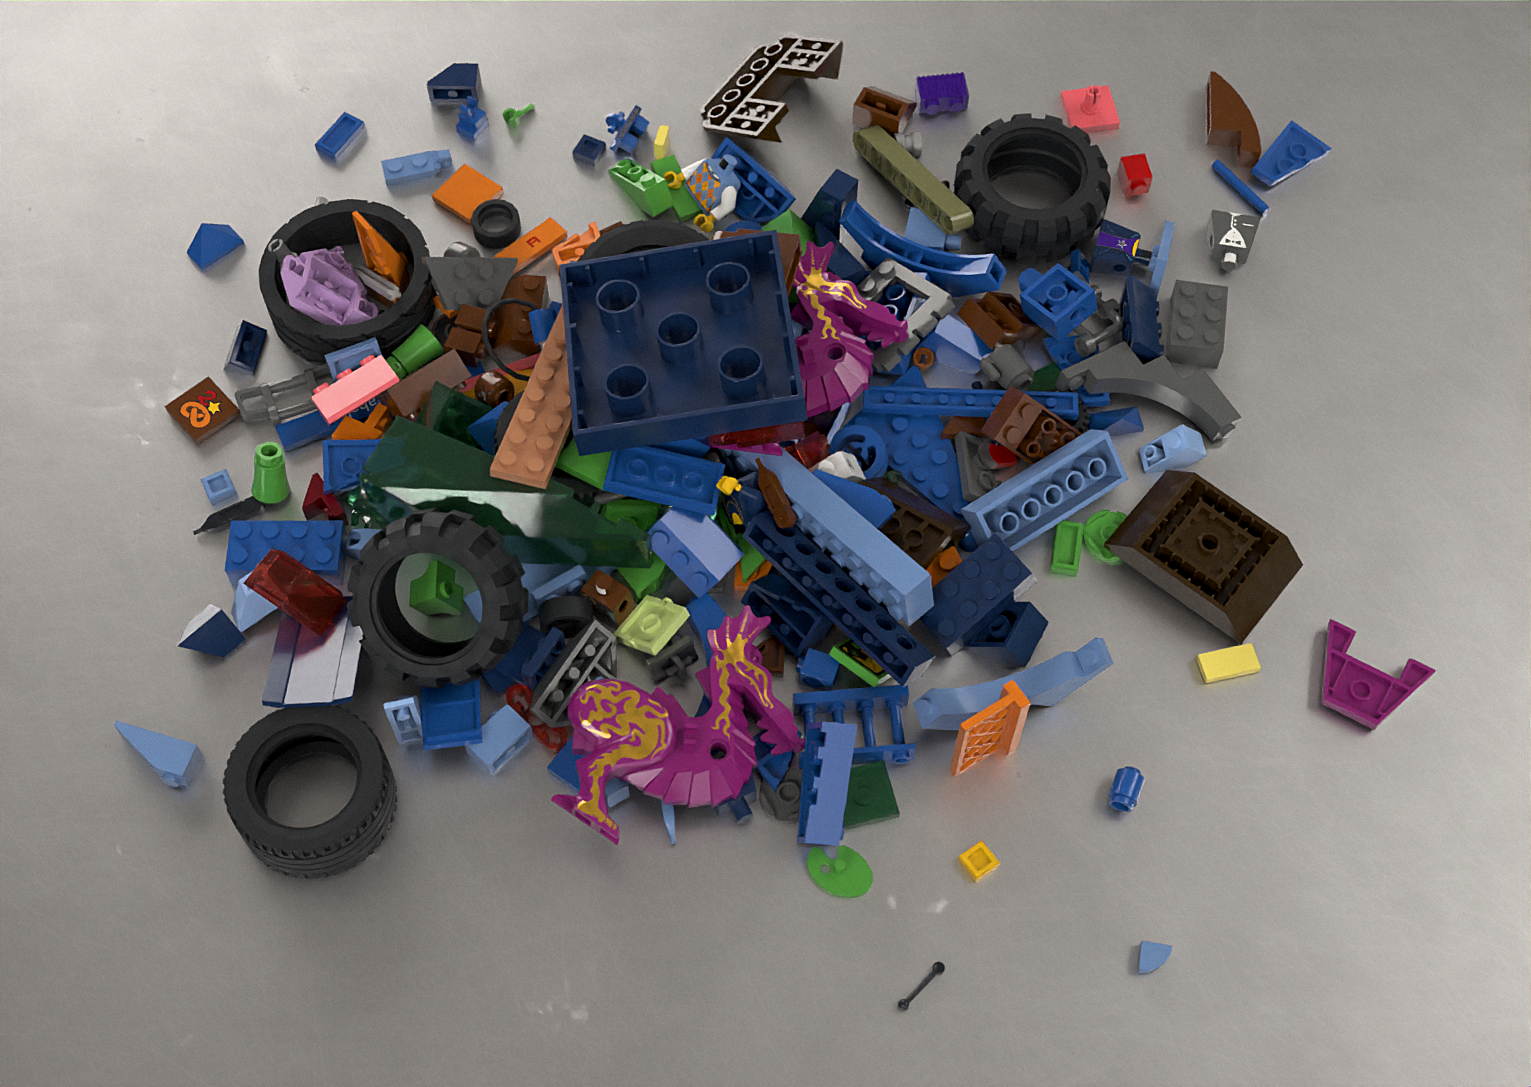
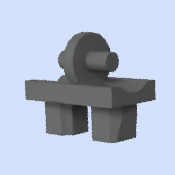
M678 633L674 634L667 642L668 647L661 652L659 651L656 656L644 652L651 679L655 684L676 673L681 679L688 676L686 667L699 659L694 648V641L689 635L683 638Z

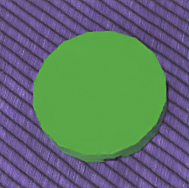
M1101 510L1089 517L1083 530V543L1087 550L1096 558L1105 561L1121 560L1103 547V545L1125 520L1127 515L1119 511L1116 513L1110 512V510Z

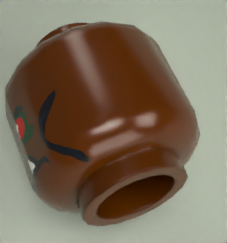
M488 371L477 380L474 392L475 397L482 404L493 410L504 401L509 402L514 399L515 388L513 383L501 373Z

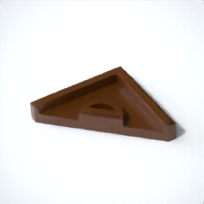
M953 416L940 434V439H955V436L960 431L976 437H986L985 434L980 432L986 423L985 418Z
M772 635L756 647L763 657L761 665L771 673L772 677H783L785 645L775 635Z

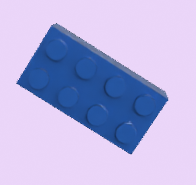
M231 521L224 570L232 585H238L240 579L262 564L281 585H343L346 564L344 549L348 534L343 521Z

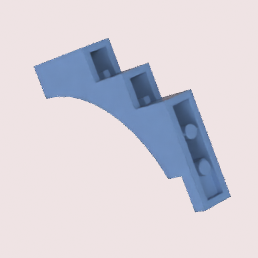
M1096 637L1076 652L1065 651L1039 665L1004 678L958 688H932L915 700L913 705L923 729L959 730L961 723L998 701L1003 685L1011 680H1014L1031 702L1030 705L1054 706L1110 667L1114 662L1104 639Z

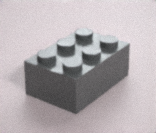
M1176 280L1170 299L1165 354L1169 362L1218 368L1224 351L1228 287Z

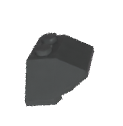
M596 619L592 620L565 645L534 689L529 711L550 728L570 726L567 706L577 688L588 681L596 680L600 676L603 679H617L616 636Z

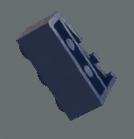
M837 168L831 174L801 217L812 228L813 234L815 223L820 221L841 244L845 241L849 233L839 223V220L847 203L857 201L858 179Z
M774 573L752 581L740 601L744 606H750L755 617L769 616L771 622L767 628L797 658L807 654L808 648L818 649L834 623L796 586Z

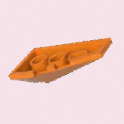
M357 211L353 212L354 223L367 267L398 286V291L401 292L402 297L407 289L409 280L407 269L409 262L406 256L401 251L398 253ZM396 297L392 302L395 304L400 298Z

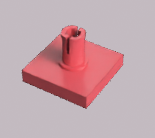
M1093 85V87L1088 86L1082 89L1061 91L1060 100L1069 128L1076 125L1086 133L1119 129L1120 121L1109 85Z

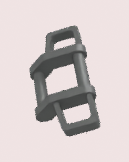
M325 363L305 370L304 374L270 385L267 382L259 386L236 391L234 395L243 420L250 421L270 417L273 426L281 424V420L317 409L313 401L309 400L277 411L272 395L308 383L311 394L314 396L313 390L318 387L315 378L330 373L328 364ZM260 395L264 396L267 408L251 411L244 409L243 401L245 399Z

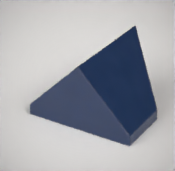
M209 604L187 623L177 646L220 656L226 660L244 645L247 640L221 608Z

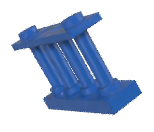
M892 685L793 693V716L800 715L803 717L805 733L806 724L815 723V715L829 713L832 715L833 722L844 723L843 713L846 711H858L861 713L865 747L854 748L851 765L889 761L903 764L915 759L916 743L905 744L901 708L908 705V685L904 687ZM886 708L889 710L894 745L876 746L872 715L874 709ZM799 752V769H803L804 752Z

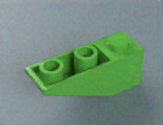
M631 159L621 160L616 166L608 170L610 175L639 208L649 215L655 217L674 206L666 180Z
M648 545L642 549L641 553L633 558H626L616 568L619 583L630 590L633 600L637 605L646 595L651 596L659 591L671 571L668 565Z

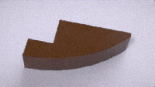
M1210 71L1206 84V145L1236 147V166L1254 167L1259 161L1262 152L1255 120L1236 90L1218 73Z

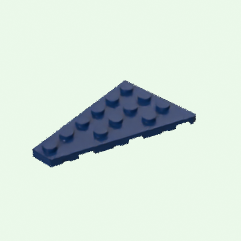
M915 365L907 370L905 375L900 376L890 385L896 387L927 388L919 368ZM861 410L843 426L845 428L851 425H863L876 431L888 451L889 462L887 470L920 498L966 523L960 509L972 502L963 499L958 458L950 439H940L944 426L939 415L862 413ZM857 440V441H854V442L863 443L864 441H862V440ZM876 452L871 453V456L874 459L876 457Z

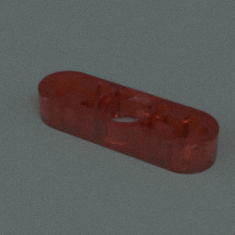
M521 684L509 688L506 693L507 704L531 726L533 737L545 751L550 754H558L568 742L566 730L563 727L550 728L544 722L540 725H532L529 722V718L533 713L529 711L533 692L527 686ZM516 695L519 697L524 696L525 703L528 706L526 710L519 701L515 702L514 697ZM548 728L554 737L560 738V743L556 744L554 741L550 743L549 735L546 732Z

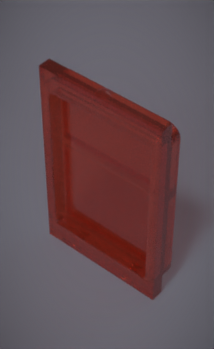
M273 548L256 565V568L243 583L319 636L322 635L325 629L329 628V624L337 613L342 610V606L347 601L342 597L343 593L335 586L284 551H275Z

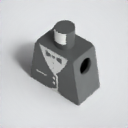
M1212 210L1207 224L1209 256L1212 259L1221 260V267L1228 271L1234 270L1237 267V263H1246L1260 217Z

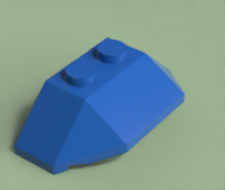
M728 137L712 155L711 159H722L725 154H729L737 160V164L732 171L740 180L741 186L737 192L735 208L733 210L744 220L758 224L772 221L787 211L796 200L788 187Z

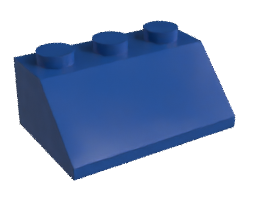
M674 506L668 508L648 526L641 536L645 543L698 598H701L717 584L745 554L708 514Z

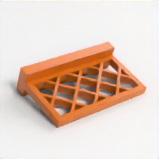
M1014 680L1003 685L998 701L960 724L950 771L954 776L962 773L1001 747L1007 755L1017 750L1031 702Z

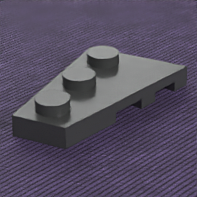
M960 431L955 436L963 499L973 502L1001 485L1002 481L996 480L992 470H989L979 458L978 448L984 442L983 439Z

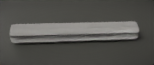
M359 264L358 268L354 267L361 282L387 299L394 301L396 297H401V292L398 291L399 287L363 264Z

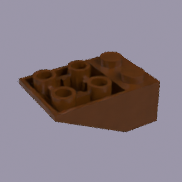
M1012 386L1008 388L980 430V432L1031 466L1082 435L1081 432L1026 393Z

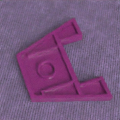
M1330 619L1327 627L1321 704L1375 730L1427 682L1437 670L1409 658L1399 679L1394 678L1346 654L1356 632Z

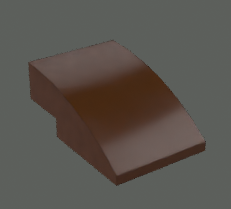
M988 291L982 299L969 298L957 313L991 349H997L1005 344H1011L1012 346L1020 339L1026 341L1044 330L1024 315L1022 304L1012 294Z

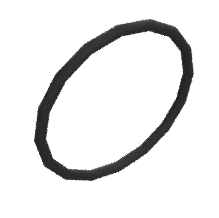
M516 298L499 300L487 310L483 319V342L489 356L501 370L515 379L529 381L530 376L517 374L506 367L495 355L488 340L487 324L492 312L501 305L515 303L527 306L533 311L540 308L531 302Z

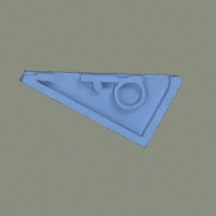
M1166 220L1159 246L1154 245L1148 271L1152 272L1149 288L1154 290L1155 301L1157 300L1166 268L1175 222Z

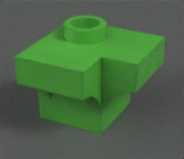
M439 560L429 562L426 572L420 578L410 582L409 606L426 616L437 613H447L455 616L463 613L464 588L455 583L456 570Z

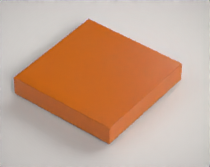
M464 163L432 194V199L440 206L472 225V214L477 206L485 201L498 199L504 192L503 187Z

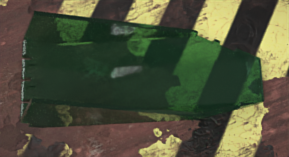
M398 415L362 467L365 473H362L359 479L379 529H384L399 517L404 518L415 511L437 508L441 513H449L454 509L475 516V523L483 528L491 525L506 539L502 542V545L510 556L517 554L520 563L576 566L580 564V566L648 569L654 563L650 534L623 518H620L617 524L598 513L601 505L596 502L593 503L591 508H588L571 498L575 491L572 488L549 479L546 489L492 477L490 476V467L495 456Z

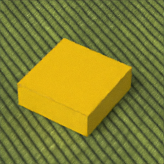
M982 840L959 855L957 859L975 883L1000 865V862Z

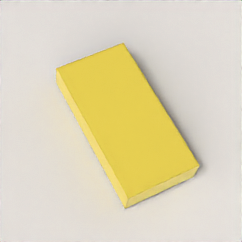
M1252 643L1198 654L1196 658L1205 684L1257 673L1261 669Z

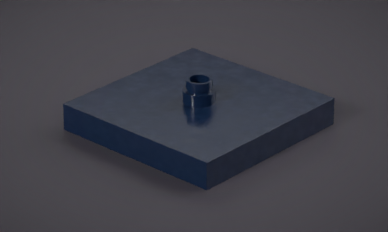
M777 230L560 264L572 426L579 456L808 420Z

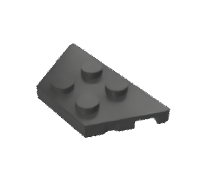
M422 257L423 265H427L432 276L431 282L434 289L439 293V300L444 310H460L462 304L488 310L492 305L501 300L517 265L518 258Z

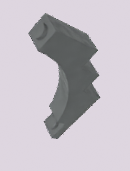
M1125 341L1062 370L1054 385L1059 392H1065L1069 389L1073 391L1083 385L1089 394L1107 392L1127 393L1158 401L1173 408L1194 422L1212 442L1221 437L1226 439L1233 435L1237 430L1238 422L1242 418L1204 369L1182 379L1164 355L1143 365Z

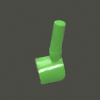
M530 103L517 111L513 108H508L503 112V118L505 121L509 120L510 126L516 127L520 123L519 118L534 109L535 106L533 103Z

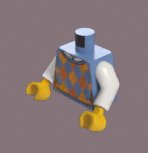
M725 154L722 159L705 158L681 169L682 173L676 174L669 171L663 176L666 181L674 179L672 183L667 185L674 190L679 189L682 181L686 180L684 186L705 213V215H698L694 219V223L705 233L712 231L714 221L718 222L723 217H727L735 208L736 195L741 184L732 171L737 164V160L729 154Z

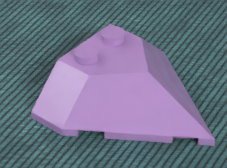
M335 246L331 251L325 248L301 253L299 257L288 255L284 258L280 272L290 306L294 307L300 314L308 315L320 324L339 326L357 324L375 318L378 314L376 305L366 299L365 294L367 290L351 263H346V260L342 257L344 252L340 246Z

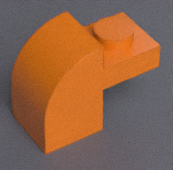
M378 403L365 423L345 416L332 434V439L375 440L385 438L384 434L389 431L392 423L388 407Z

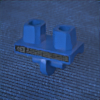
M635 105L626 121L624 119L625 114L622 111H619L618 114L610 113L606 117V123L609 126L608 132L614 134L615 131L618 132L610 146L611 150L616 152L620 147L632 153L639 139L629 133L630 129L642 136L650 123L639 115L642 108Z

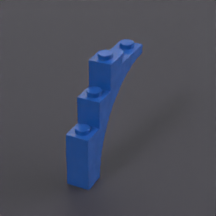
M856 200L847 203L839 220V223L863 249L861 259L872 271L889 257L912 272L927 273L931 283L936 282L952 298L986 293L988 291H998L1007 273V269L994 253L984 255L955 254L932 249L906 239L873 218Z

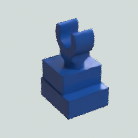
M468 96L467 106L460 105L461 113L458 115L459 122L456 124V130L458 133L475 141L489 126L486 112L477 108L478 101Z

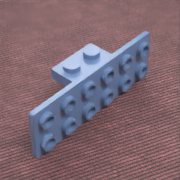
M593 534L572 537L523 564L522 567L525 574L521 577L522 586L526 587L529 591L528 612L524 615L522 621L527 623L538 617L540 605L548 599L579 594L582 587L597 570L612 575L617 572L616 568L619 567L623 560L629 557L633 558L634 556L627 546H594L592 541ZM478 589L464 597V602L480 626L482 600Z

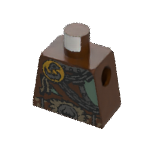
M597 570L580 591V597L590 601L593 605V616L614 630H617L636 608L630 590L601 570Z

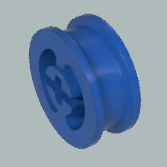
M851 425L842 428L834 435L826 451V458L842 451L850 443L853 450L862 456L868 466L871 464V453L876 452L874 463L868 470L863 472L865 478L883 477L888 467L889 455L883 440L876 431L863 425ZM862 440V441H864V442H863V443H860V442H853V441ZM847 448L844 449V452L851 454ZM857 460V462H858V464H859L861 470L864 471V470H865L864 467H863L862 464Z

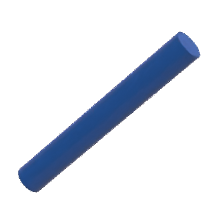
M1219 159L1212 164L1211 167L1262 215L1270 211V207Z

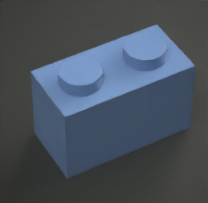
M506 704L502 709L493 711L488 717V721L482 726L483 743L465 745L467 754L492 776L533 738L531 726Z

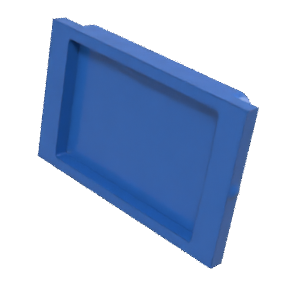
M480 678L462 686L447 683L442 689L421 687L424 751L483 743Z

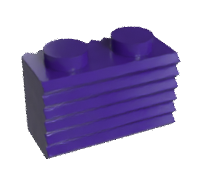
M963 72L916 77L915 95L919 113L936 114L939 111L951 110L952 112H959L963 109H968L969 92Z

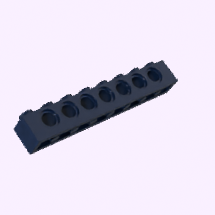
M770 509L752 517L742 537L896 682L904 687L923 677L935 658L926 647L795 526L780 528Z

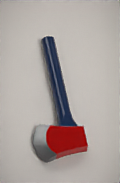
M975 381L971 384L972 389H984L981 381ZM992 439V444L984 442L980 444L978 448L979 458L989 470L1014 467L1018 462L1015 454Z

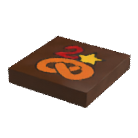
M209 376L165 406L166 411L197 445L241 415L239 408Z

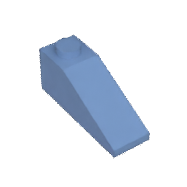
M116 721L114 726L121 737L152 767L164 783L174 787H178L179 784L190 786L204 757L197 744Z

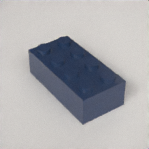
M994 533L932 588L934 606L919 619L953 656L1038 581L1012 550Z

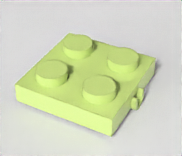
M646 595L613 635L616 636V641L656 656L690 614L685 607L674 604L667 597L662 600Z

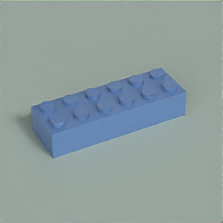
M1090 429L960 510L966 523L971 526L970 531L978 548L996 533L1013 552L1128 480V477L1108 431Z

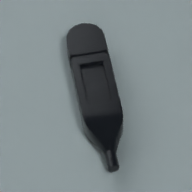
M254 496L248 497L244 501L237 502L211 514L200 528L194 530L193 533L196 535L201 532H222L230 528L231 521H246L263 513L266 508L265 503L258 501Z

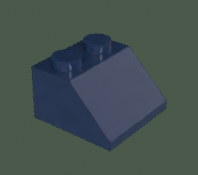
M1030 601L1014 602L967 643L966 648L1003 667L1025 668L1049 622Z

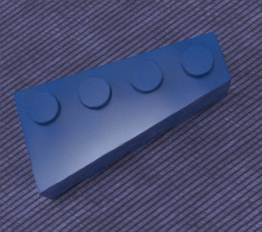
M826 721L806 724L797 843L839 846L840 840L844 837L843 817L847 803V791L857 725Z

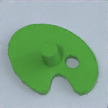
M845 845L839 846L836 859H830L819 847L812 848L807 856V868L812 879L822 889L833 895L845 898L860 897L867 893L872 886V871L866 860L859 853ZM821 866H828L830 868V872H822Z

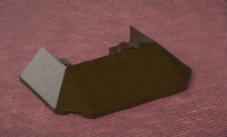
M786 34L778 38V43L768 47L764 43L755 47L700 107L704 131L782 143L775 127L786 116L789 109L786 103L778 102L779 99L799 77L817 80L819 77L838 80L843 51L842 40Z

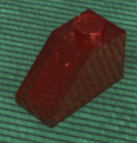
M818 430L784 447L791 456L807 469L831 455L828 450L831 448L828 439L824 434L820 435Z

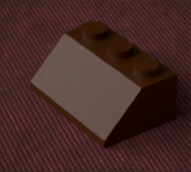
M518 275L508 282L501 300L516 298L531 302L540 309H547L549 293L546 276ZM512 303L501 305L493 312L494 322L497 323V330L494 338H490L489 342L496 356L527 358L541 353V345H535L528 313L533 311L532 309Z
M453 349L391 386L377 396V399L382 405L388 407L389 412L399 421L405 417L410 421L423 413L420 408L429 403L433 407L443 401L445 398L442 394L449 390L456 393L466 387L465 380L470 378L471 374L456 350Z

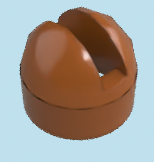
M925 347L918 348L912 358L913 364L919 370L929 369L934 361L933 352ZM922 354L927 356L924 364L919 363Z

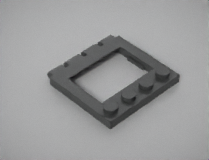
M889 257L856 287L860 296L866 300L876 302L883 296L882 292L887 286L899 282L908 291L922 299H927V301L907 319L909 337L904 342H893L884 348L880 345L875 351L869 348L874 354V361L871 362L872 369L878 373L882 370L889 373L902 360L899 354L906 356L920 342V339L917 337L918 335L924 338L939 324L936 317L943 320L955 308L949 293Z

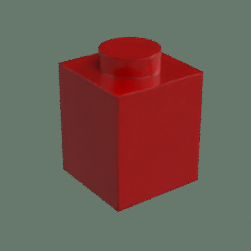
M1145 153L1120 157L1117 175L1124 196L1149 193L1153 176Z

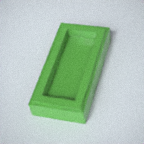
M1063 520L1056 524L1050 572L1077 576L1084 523Z

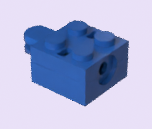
M1059 263L1044 275L1034 268L1026 269L1019 275L1018 281L1022 292L1020 300L1023 314L1058 341H1061L1098 310L1095 290Z

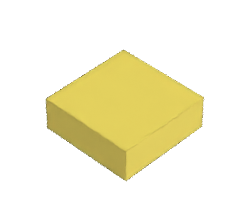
M659 126L654 141L656 160L666 157L670 144L669 126Z

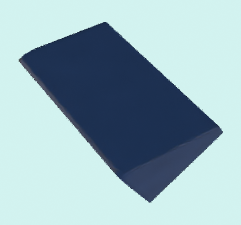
M242 320L236 329L223 370L253 375L267 330Z

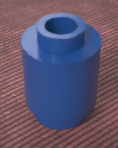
M1131 766L1117 770L1108 795L1110 798L1109 805L1112 808L1121 812H1131L1132 808L1137 805L1145 782V778L1141 775L1140 770Z

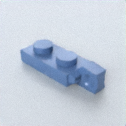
M449 150L427 151L381 161L387 186L436 176L435 173L441 171V169L453 167Z

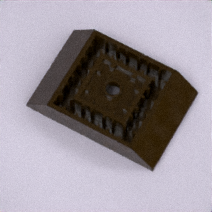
M1166 470L1103 545L1107 550L1240 644L1243 643L1303 566L1288 536L1195 472ZM1202 540H1211L1216 548H1205L1202 545Z

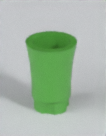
M420 324L408 339L390 353L391 356L385 361L398 376L399 380L406 376H410L432 359L444 354V350L434 335L424 325Z
M266 442L258 445L254 456V479L251 492L255 499L263 503H278L286 499L290 494L283 449L275 442Z

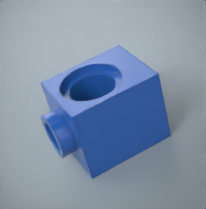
M808 648L806 656L799 658L796 667V673H799V684L819 691L833 690L840 672L841 663L827 653Z

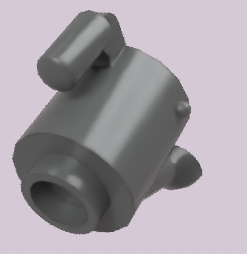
M1023 339L1016 341L1012 346L1011 344H1005L997 348L990 356L983 357L979 363L986 375L992 381H997L1004 390H1008L1012 386L1020 391H1025L1033 382L1034 370L1025 360L1023 354L1025 344Z

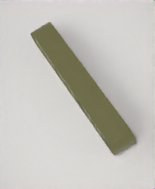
M873 125L853 133L852 141L857 152L945 234L952 235L973 226L974 216L971 209L879 125Z

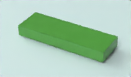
M674 155L650 162L653 173L662 178L669 171L676 174L682 173ZM672 179L671 181H666L667 185L669 183H672L674 179ZM686 180L682 181L679 189L674 190L668 187L674 203L672 209L679 222H684L703 214L702 209L684 186Z

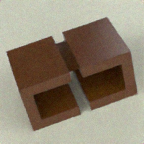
M462 304L454 322L455 326L460 328L452 327L444 344L445 353L455 349L464 365L474 368L478 367L480 360L485 359L487 355V349L482 339V322L487 310ZM493 312L487 324L488 340L494 338L497 330V323L494 322Z

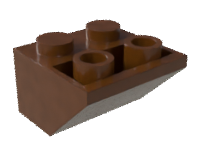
M873 86L864 87L854 103L852 124L862 128L879 125L894 139V134L903 132L917 107V102Z

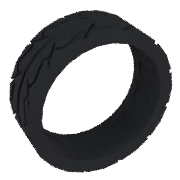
M344 199L330 201L326 205L322 203L302 211L291 218L288 223H285L272 236L264 249V255L262 254L258 270L259 286L278 337L289 349L294 350L293 353L307 362L320 366L327 363L324 355L375 337L382 356L386 360L391 356L390 353L408 339L420 324L426 328L429 326L436 308L433 298L438 294L431 282L432 276L427 265H423L422 257H430L429 249L425 247L427 243L421 231L410 219L404 218V214L384 204L374 201L370 203L368 200ZM357 211L398 253L401 251L406 256L409 264L414 269L409 287L390 309L375 318L357 324L342 326L324 325L307 320L296 314L286 305L287 293L280 273V263L269 252L268 246L273 240L282 239L292 253L300 256L304 252L325 248L331 250L335 246L360 244L352 215L353 212Z

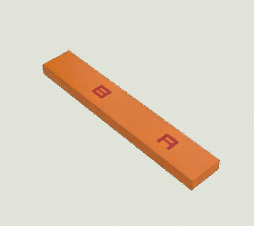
M550 217L493 257L518 258L517 265L512 273L513 276L566 239L568 234L561 225ZM439 294L433 298L434 305L450 319L459 313L460 310H444L439 300Z

